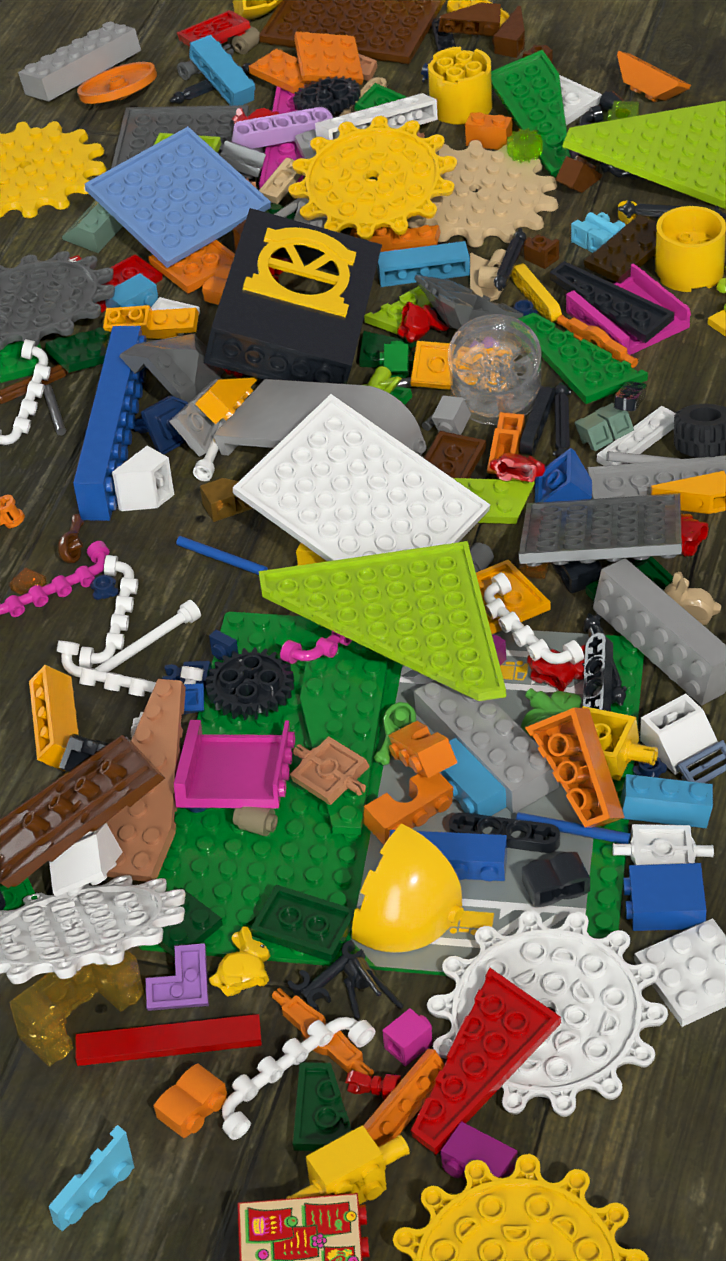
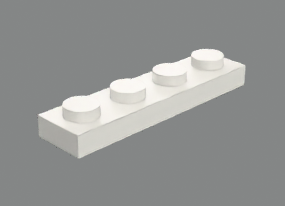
M663 406L659 407L635 425L634 431L615 440L597 454V462L603 466L628 464L606 461L607 451L641 454L674 429V415L676 413Z

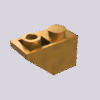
M221 478L200 486L202 504L213 522L253 509L233 494V487L239 481Z

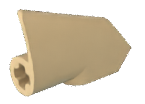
M496 250L490 260L470 253V289L473 290L474 294L481 297L483 295L491 298L490 301L499 298L502 291H498L495 287L494 279L506 250Z

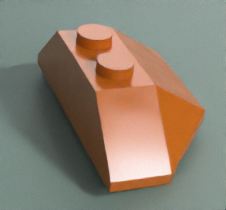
M618 51L617 57L623 82L630 85V90L639 94L641 92L646 93L645 98L655 102L657 99L666 101L690 89V84L632 54Z

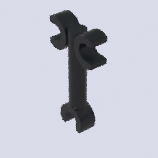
M352 940L347 941L342 947L343 954L312 982L309 974L304 970L299 972L304 981L302 984L296 985L291 980L288 981L291 992L297 996L302 995L310 1007L320 1012L318 1005L315 1003L317 999L323 998L328 1003L331 1002L328 991L323 987L344 970L349 960L355 957L366 958L364 950L360 949L356 954H350L356 947Z

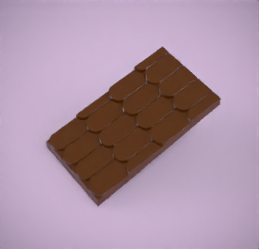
M121 735L0 819V884L7 888L19 885L47 861L53 862L89 831L92 832L99 829L125 806L131 807L162 782L165 777L130 739Z

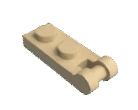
M286 158L259 190L272 203L278 204L288 192L289 186L295 183L300 176H304L294 171L292 167L293 159Z

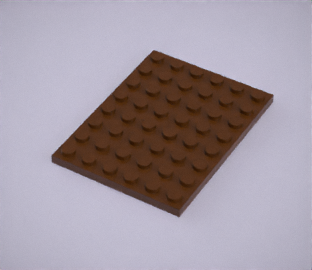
M283 0L259 34V40L271 45L296 47L294 40L295 32L355 36L358 54L381 61L410 64L429 31L432 21L437 17L446 0Z

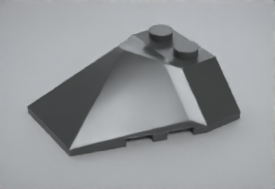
M421 275L415 276V281L448 328H456L458 334L471 337V335H475L480 338L482 334L490 333L499 338L514 325L515 319L523 317V313L504 303L490 302V297L485 295L481 297L473 294L472 289L451 280Z
M195 333L138 343L119 356L135 374L147 367L172 396L188 403L209 382L215 379L219 380L224 372L223 368L204 363L207 347Z

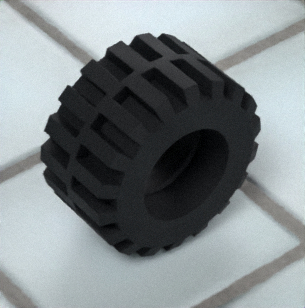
M695 404L678 410L674 415L675 448L681 451V453L693 457L704 458L725 455L726 407L716 404Z

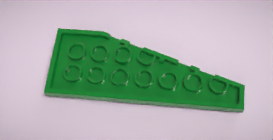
M540 50L491 71V83L493 90L550 176L556 178L566 156L570 157V150L562 147L567 135L560 76L544 51Z
M317 658L312 661H306L300 692V704L311 748L318 747L325 739L331 737L365 758L370 766L357 779V781L366 786V790L364 793L362 792V795L359 796L350 789H347L331 805L326 803L333 834L362 835L364 806L367 804L388 672L387 661Z

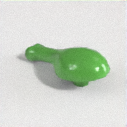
M395 703L385 712L383 724L386 736L380 751L374 756L375 762L388 765L391 754L389 745L392 744L388 735L416 721L415 710L408 703Z

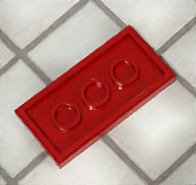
M135 254L110 267L114 272L113 279L102 285H113L115 287L139 273L155 284L163 280L161 272ZM105 300L95 303L101 306V313L106 311Z

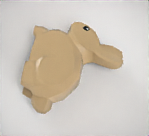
M676 572L673 576V583L666 586L664 592L702 625H707L712 616L721 611V605L715 602L707 591L701 588H688L689 581L683 577L681 572Z

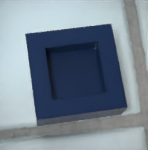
M218 630L209 635L211 652L217 659L223 660V655L231 658L232 651L238 654L237 640Z

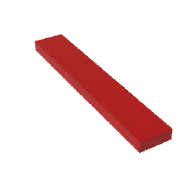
M255 1014L76 1034L77 1066L262 1046L260 1016Z

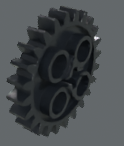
M329 76L326 79L319 78L317 82L311 81L310 85L304 84V88H299V92H295V96H293V102L297 111L322 107L326 108L332 115H335L337 111L343 112L344 108L350 109V105H356L355 101H359V97H361L359 83H356V80H352L351 77L345 79V76L341 78L335 76L333 79Z
M256 647L253 648L251 653H248L245 648L242 649V654L239 655L237 652L232 651L231 658L223 655V663L215 662V669H209L210 676L206 677V690L210 704L214 703L215 710L222 709L224 716L232 712L233 719H236L239 714L243 715L244 720H247L249 715H253L254 719L257 720L260 713L268 717V710L271 709L278 712V704L286 706V698H291V691L294 690V674L291 671L290 663L286 664L281 658L278 659L277 652L268 655L267 649H264L261 653H258Z

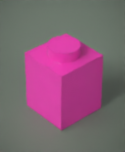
M408 1009L383 1029L384 1048L406 1067L433 1045L431 1023L423 1015L419 1016L412 1009Z

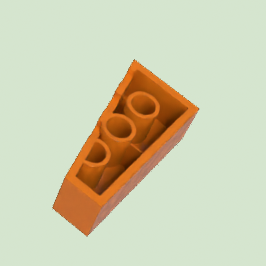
M572 708L525 727L529 735L533 736L537 742L538 750L542 757L547 759L554 772L552 774L565 789L567 799L585 828L601 827L625 818L589 708Z

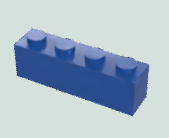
M390 830L389 838L395 830ZM417 831L442 852L453 867L459 880L505 881L507 835Z

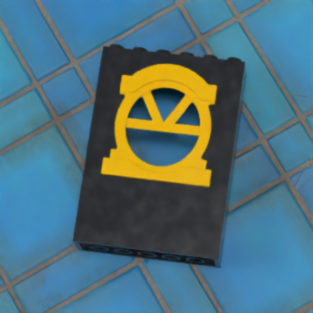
M250 208L213 321L204 363L260 379L347 384L382 244ZM271 255L290 259L293 263L272 258ZM269 267L335 286L321 294L306 295L296 293L281 286L272 277ZM322 268L339 273V275L337 276L329 274L326 272L318 271L316 269Z

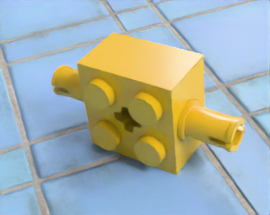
M585 706L582 707L589 708L612 779L620 781L628 762L631 760L655 765V761L658 758V748L638 744L639 734L636 717Z
M362 1125L307 1155L306 1161L310 1185L286 1197V1199L358 1193L359 1205L367 1200H374L387 1189L385 1178L386 1166L410 1154L409 1147L401 1135L378 1147Z

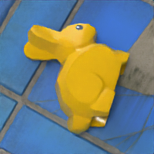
M245 926L239 932H235L232 935V942L240 952L227 954L219 963L216 974L211 975L209 978L210 984L219 987L227 997L239 994L242 990L256 985L260 987L265 986L269 981L263 962L269 959L270 952L263 943L253 940L249 928Z

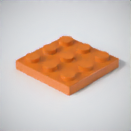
M295 32L294 40L302 81L317 82L319 78L326 79L328 76L331 79L335 76H338V78L345 76V79L351 77L352 80H356V83L362 85L364 77L355 36Z
M214 240L168 268L154 255L149 256V263L189 294L202 287L204 282L214 276L221 266L225 264L232 265L235 253L219 241Z

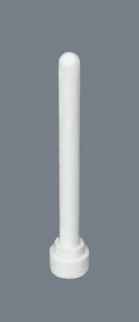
M223 418L221 419L217 430L226 422ZM214 437L204 459L199 460L194 467L193 474L198 480L209 481L215 471L213 461L219 448Z
M188 600L180 605V609L177 611L178 614L95 669L109 672L183 622L185 624L188 622L193 623L201 617L199 608L192 600Z

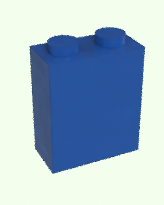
M701 863L629 865V877L623 878L624 895H630V901L625 903L626 919H632L633 931L690 929L706 922V902Z

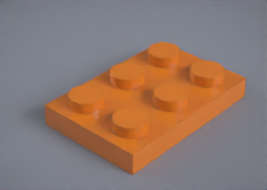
M279 49L271 51V53L249 66L250 74L293 94L299 91V88H304V84L311 83V81H302L298 58Z

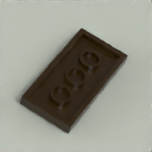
M639 214L584 260V268L621 284L631 276V264H635L640 268L656 254L657 222Z

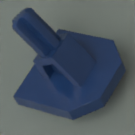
M174 396L166 397L141 411L143 418L134 421V430L138 431V433L149 432L156 451L163 455L186 442L169 421L188 402Z

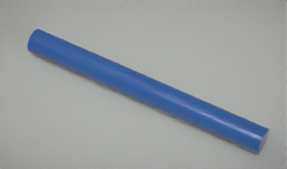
M179 536L176 544L180 547L258 575L259 571L268 570L266 566Z
M518 812L516 816L517 820L555 825L560 832L621 844H629L631 840V833L599 827L585 828L583 824Z

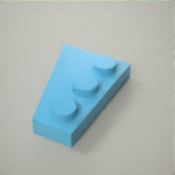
M118 1125L110 1133L113 1139L103 1151L97 1148L91 1155L90 1159L92 1161L83 1175H75L49 1205L53 1223L61 1231L70 1224L76 1223L90 1206L101 1201L115 1184L125 1180L130 1175L132 1169L135 1168L127 1134Z

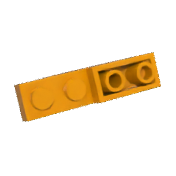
M149 305L106 308L103 329L111 332L113 326H141L142 335H145L146 338L177 337L178 333L196 332L199 312L196 307L152 310Z

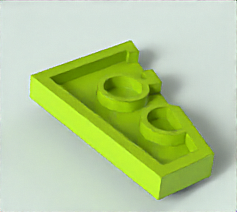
M420 286L399 296V301L391 305L388 303L382 305L381 310L375 314L372 312L367 313L364 319L367 324L397 334V329L402 319L401 311L408 301L420 307L429 305L432 308L433 305Z

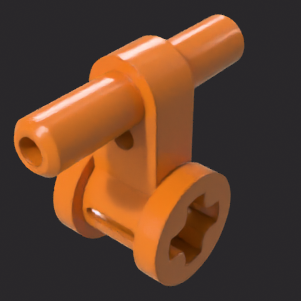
M4 495L0 497V526L4 524L7 528H14L21 524L25 515L21 509L16 507L13 496Z

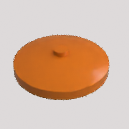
M135 62L117 66L101 72L82 83L77 89L80 101L88 104L123 100L149 85L157 77V72L154 64L150 62Z

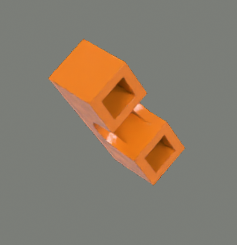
M415 721L388 735L392 743L389 745V749L394 759L403 762L406 767H411L415 773L419 772L426 778H430L458 763L448 738L438 732L431 735L428 727L419 721Z
M440 772L430 778H426L420 773L411 777L409 781V796L413 800L410 802L401 803L395 801L388 793H385L364 806V824L383 845L389 839L390 830H396L401 823L411 829L416 826H422L430 817L438 812L446 811L451 806L453 786Z

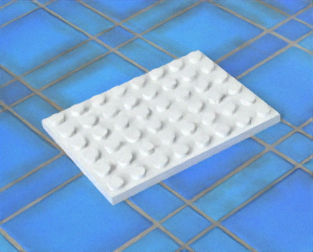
M332 394L233 487L234 495L326 561L457 543L490 509L489 503Z

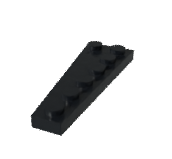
M563 261L550 271L551 281L568 292L575 291L605 317L634 335L639 341L647 343L674 321L675 312L568 262Z

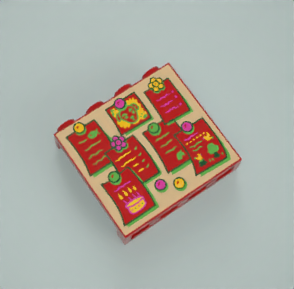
M358 1193L238 1203L240 1261H363V1258L369 1257L368 1237H362L361 1225H367L366 1204L359 1205Z

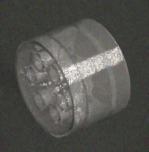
M490 314L470 320L459 328L453 336L448 349L451 396L464 399L471 413L470 419L482 424L498 425L500 412L524 414L525 416L532 410L541 388V346L537 336L529 326L511 316ZM493 348L488 354L486 349ZM519 354L523 356V358L514 362ZM460 365H463L465 367L470 368V370L459 369ZM469 382H475L476 384H474V385H469V384H467V383H469Z

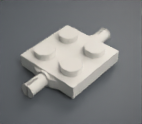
M632 824L631 843H613V856H630L634 865L695 863L696 857L713 858L714 856L713 845L695 844L691 836L690 825Z

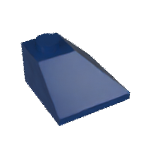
M572 448L547 465L543 476L536 477L535 503L592 498V479Z

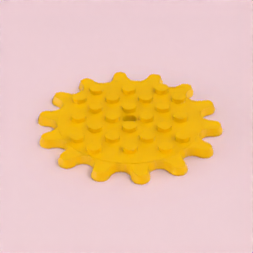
M376 116L372 119L371 125L366 129H358L351 122H343L338 127L340 132L338 138L334 140H327L323 137L313 138L310 141V146L316 152V155L310 159H297L292 163L294 171L297 174L304 175L305 179L291 184L288 188L293 198L309 199V202L300 209V215L304 220L308 221L317 217L327 218L324 229L340 232L344 228H356L357 235L364 240H370L374 231L381 227H389L396 234L403 235L408 229V218L412 216H422L427 219L435 217L437 206L431 202V199L436 196H450L453 193L454 183L443 179L441 175L453 171L456 168L457 159L453 156L443 157L436 154L445 142L442 135L437 134L428 138L418 137L417 133L420 129V124L417 121L410 120L402 127L393 129L388 126L386 117Z
M19 122L13 132L7 134L0 133V218L10 210H19L24 218H33L37 216L38 209L44 205H51L56 209L62 210L70 206L67 198L70 194H89L85 191V183L89 181L87 178L101 175L107 171L103 162L92 161L94 158L104 154L102 145L99 143L83 144L88 140V134L83 129H78L71 133H61L62 127L58 122H50L42 129L37 127L31 129L28 123Z
M531 1154L520 1156L516 1161L513 1174L507 1178L495 1177L483 1161L473 1160L469 1162L464 1170L467 1186L463 1192L451 1195L438 1186L427 1187L421 1194V1202L431 1215L429 1224L422 1229L403 1227L398 1229L393 1236L394 1246L399 1251L411 1256L413 1261H649L644 1251L624 1249L615 1241L616 1231L628 1220V1210L624 1205L611 1203L602 1208L590 1206L585 1199V1193L590 1184L589 1176L585 1171L574 1169L569 1171L560 1182L549 1183L541 1176L538 1158Z

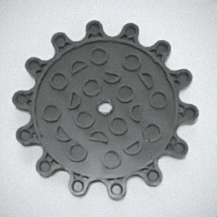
M68 251L58 252L46 261H39L36 255H27L21 259L18 266L13 268H5L0 265V350L9 343L15 341L24 342L25 339L35 341V346H37L43 336L51 333L69 336L74 332V322L77 320L99 317L101 306L95 303L111 299L115 294V287L113 285H102L113 279V269L102 268L93 270L97 267L98 260L96 256H87L79 261L72 262L70 261V253Z

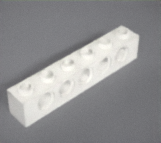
M422 93L315 123L316 137H323L327 140L338 138L340 135L338 127L343 122H351L358 129H366L371 125L372 119L376 116L386 117L388 126L393 129L402 127L410 120H415L420 125L438 120L437 99Z

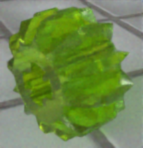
M529 127L526 130L519 129L518 132L513 131L511 136L507 137V153L513 161L519 160L520 163L528 161L530 163L531 159L538 160V156L542 154L543 140L541 135L537 133V130L530 131Z

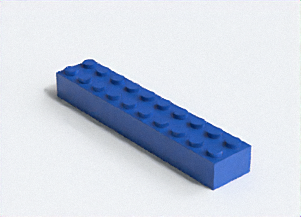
M141 326L112 327L73 482L79 514L82 520L110 521L112 510L117 508L112 472L121 466L124 461L128 460L127 446L131 445V429H134L135 413L138 414L139 412L138 398H142V383L146 382L145 368L135 374L119 356L133 345L146 342V336L142 335Z

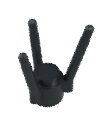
M355 957L346 963L344 971L347 978L343 982L348 989L351 1007L356 1020L360 1019L355 987L365 989L370 986L377 996H381L382 990L399 1009L403 1008L401 1001L378 977L375 970L369 967L365 958Z

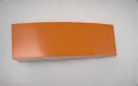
M500 412L498 425L494 431L487 473L496 474V471L490 468V462L498 459L502 454L514 453L519 455L521 438L526 425L524 414Z

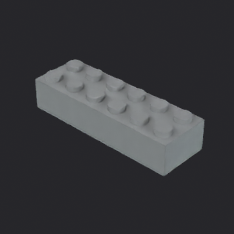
M107 22L103 24L102 28L88 32L87 36L73 40L72 44L58 48L57 52L41 57V60L36 63L26 65L25 69L18 73L25 95L50 101L140 52L141 48L135 28Z
M626 558L601 569L593 609L597 614L602 616L616 631L621 633L634 647L639 649L652 663L658 666L701 706L725 694L726 645Z
M436 680L414 691L416 714L434 733L438 732L444 735L449 741L457 738L506 788V807L513 814L559 788V782H557L552 774L554 771L547 759L543 758L539 752L538 744L492 699L477 701Z

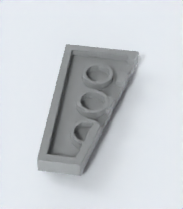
M217 379L209 382L169 421L199 457L207 453L220 421L215 424L195 403Z

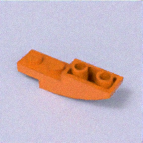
M424 225L417 228H408L405 234L398 235L389 227H381L374 231L372 238L368 241L382 244L380 252L432 246L438 244L441 231L439 225ZM352 228L350 236L360 238L357 235V229Z

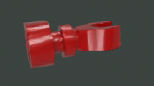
M350 1071L345 1083L349 1084L347 1091L350 1093L362 1094L371 1092L374 1095H380L382 1092L383 1099L385 1100L402 1079L400 1075L386 1074L383 1080L382 1076H374L372 1078L358 1071Z

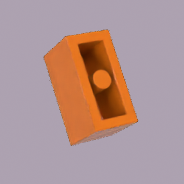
M481 112L470 113L465 123L466 146L473 140L480 141L483 148L499 150L505 145H510L512 141V117L488 115Z

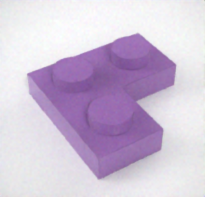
M205 943L175 946L176 976L146 978L148 1011L209 1006Z

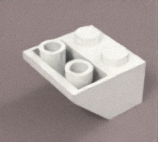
M149 446L143 448L112 472L118 508L121 511L158 508L174 495L169 457Z
M687 694L641 717L640 740L646 746L657 747L658 757L674 774L679 773L675 769L678 764L718 743L704 710Z
M107 823L96 831H89L53 862L49 861L52 890L55 897L65 893L68 896L73 895L88 883L92 885L101 883L107 878V872L117 865L116 860L123 851Z

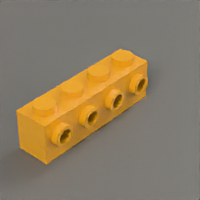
M44 665L29 681L37 760L60 769L59 765L70 736L72 734L78 735L74 691L71 676Z

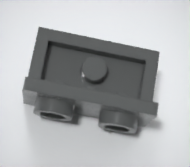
M225 141L220 156L235 170L242 172V176L254 179V176L258 177L261 173L266 154L230 141Z

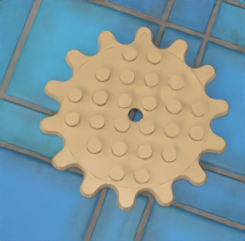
M473 140L469 143L467 149L456 151L444 144L436 154L443 157L453 156L457 159L456 168L441 175L443 179L454 183V191L450 196H436L431 199V202L437 206L435 217L427 219L422 216H412L407 219V222L411 228L424 225H439L441 233L438 242H445L452 236L461 235L467 239V244L471 247L482 246L487 236H497L503 242L510 243L516 232L515 230L519 227H527L532 230H540L544 227L543 219L537 215L538 212H552L558 209L556 198L544 194L547 191L555 190L557 188V181L552 176L536 175L542 169L541 161L538 158H530L528 160L514 158L516 152L511 145H505L497 151H488L483 148L480 141Z

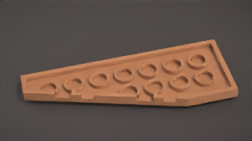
M157 680L131 740L165 779L131 807L125 806L106 822L123 851L116 860L117 865L107 872V877L116 878L129 875L132 877V880L145 882L157 879L175 836L176 824L174 822V813L177 812L174 780L181 757V749L179 748L180 738H182L183 734L181 715L184 714L186 691L182 681Z

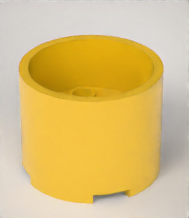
M461 47L447 48L434 54L433 60L428 64L429 96L437 99L438 120L460 125L466 123L470 113L481 112L489 114L492 110L491 60L489 56L479 49L473 52L461 50Z
M684 206L669 210L659 218L656 229L655 272L660 277L663 285L673 290L691 292V288L706 286L709 289L718 284L724 275L726 222L723 217L708 208Z

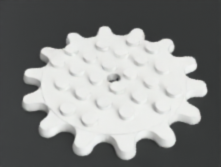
M124 875L116 877L101 886H90L88 883L80 891L70 896L67 893L57 897L55 895L36 893L34 895L38 899L32 900L31 896L34 895H28L23 899L25 904L23 907L11 911L0 910V974L7 973V977L13 984H21L41 973L55 972L58 978L67 979L74 976L85 965L92 963L98 965L118 964L124 960L125 950L134 946L156 945L160 943L163 938V929L161 927L178 924L184 920L185 910L183 907L177 906L184 904L186 893L181 889L165 892L167 886L166 879H153L140 885H132V877Z
M525 911L520 915L519 930L511 936H503L490 926L479 928L475 933V940L480 946L478 956L473 959L450 956L442 964L444 973L456 981L454 991L446 995H435L428 1000V1011L437 1018L451 1021L452 1024L447 1034L438 1037L434 1041L433 1048L440 1058L447 1059V1054L465 1017L469 1015L475 1003L474 998L478 990H481L486 980V973L490 967L546 1007L553 1008L556 1011L555 1013L561 1016V1024L501 1086L504 1090L502 1100L504 1109L510 1114L516 1115L523 1111L530 1099L546 1097L551 1101L553 1110L559 1116L567 1117L574 1112L576 1108V1094L582 1090H596L608 1100L616 1099L622 1092V1083L616 1075V1069L625 1064L647 1067L655 1059L653 1047L640 1039V1031L647 1027L660 1026L668 1017V1011L664 1005L648 1002L641 994L643 989L654 984L659 976L658 968L652 963L630 965L623 959L622 955L630 945V937L626 932L617 930L603 939L592 938L587 933L588 918L581 912H574L568 915L565 923L556 929L544 926L540 914L535 911Z

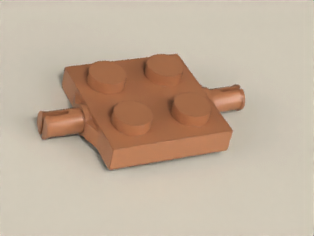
M328 737L318 747L310 751L301 744L297 745L298 748H294L293 754L301 758L302 761L290 773L292 780L329 805L347 789H350L359 796L362 795V792H365V784L360 783L357 779L370 766L367 760L331 737Z

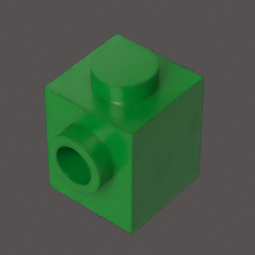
M392 341L390 344H384V352H380V366L390 370V378H408L410 365L408 344H404L402 341Z

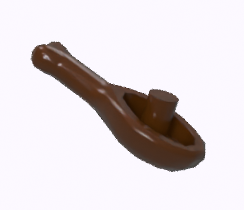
M79 514L72 515L70 530L61 536L58 543L59 556L66 563H76L81 557L83 543L79 539L78 534L80 528L84 525V520L81 519Z

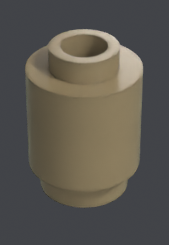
M251 27L246 30L245 34L235 36L232 39L235 51L240 54L248 53L259 43V31L255 27Z
M235 808L233 823L238 825L241 830L267 836L276 829L278 816L275 815L273 808Z

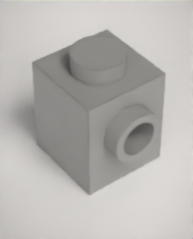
M442 396L432 419L438 432L445 431L461 435L471 416V412L464 398Z

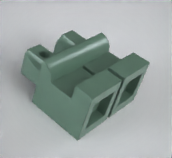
M614 403L601 407L585 418L575 421L582 444L589 442L590 448L594 451L613 442V439L617 440L634 431L628 411L614 408Z

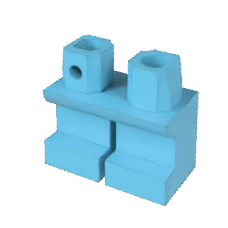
M589 212L585 221L576 220L571 223V242L593 253L626 225L621 221H617L614 224L611 223L609 216L603 212L598 215Z

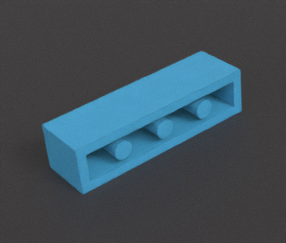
M208 35L190 43V59L230 106L244 105L254 100L256 88L253 80L245 75L243 69L233 61L230 54L226 53L219 41H216L212 35Z
M466 242L380 252L377 264L381 287L416 283V275L441 279L470 276V257Z

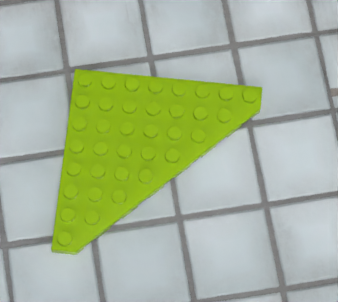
M726 101L569 128L562 147L726 209Z
M468 541L259 571L262 597L477 701L506 697V687Z

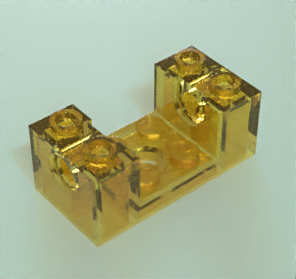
M125 950L124 960L115 965H98L94 963L85 965L74 976L67 979L58 978L55 972L46 974L9 1002L19 1038L49 1067L58 1060L65 1058L73 1049L71 1038L67 1035L65 1029L67 1024L66 1017L70 1012L82 1003L89 1001L97 992L101 993L120 1012L128 1006L135 1004L144 995L137 958L128 950Z

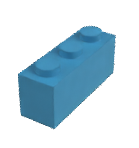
M457 738L450 740L449 743L458 763L441 771L440 774L453 786V798L460 803L465 813L492 816L506 808V788Z
M626 774L621 793V808L625 817L622 819L672 825H690V827L707 829L713 808V785Z

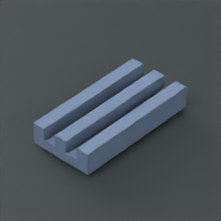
M722 740L678 764L675 769L683 775L681 777L682 780L706 783L726 772L725 764L696 781L693 779L697 774L726 759L725 742ZM721 749L723 752L694 770L688 771V766Z

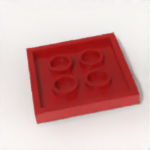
M228 10L177 32L179 40L189 47L191 42L208 35H212L216 41L222 44L228 41V38L231 36L245 34L246 30L250 29L251 26L249 20Z

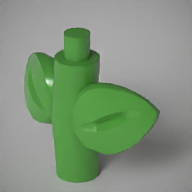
M530 688L526 692L525 697L531 701L530 706L533 710L526 714L521 723V728L529 735L525 727L569 709L579 708L581 706V697L578 694L563 691L553 692L551 697H549L543 691L536 692Z

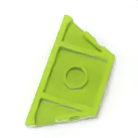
M453 478L490 504L489 511L478 523L517 524L534 487V481Z

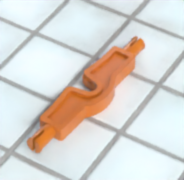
M560 315L557 318V324L574 333V338L580 341L585 339L593 344L597 343L598 347L612 353V358L620 362L625 360L631 363L632 368L637 366L638 359L629 355L626 347L612 340L601 328L588 326L575 317L568 319L564 315Z
M278 988L277 992H273L272 999L282 1006L283 1016L301 1031L303 1040L310 1037L307 1030L313 1022L321 1020L326 1025L324 1016L310 1007L299 996L296 995L291 998L281 988ZM341 1031L335 1033L327 1045L323 1047L318 1046L313 1049L318 1054L329 1056L347 1073L354 1070L371 1077L374 1074V1070L363 1062L362 1052Z

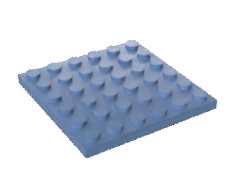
M189 127L182 129L85 183V191L167 268L232 231L233 228L247 218L250 208L263 212L271 208V201Z

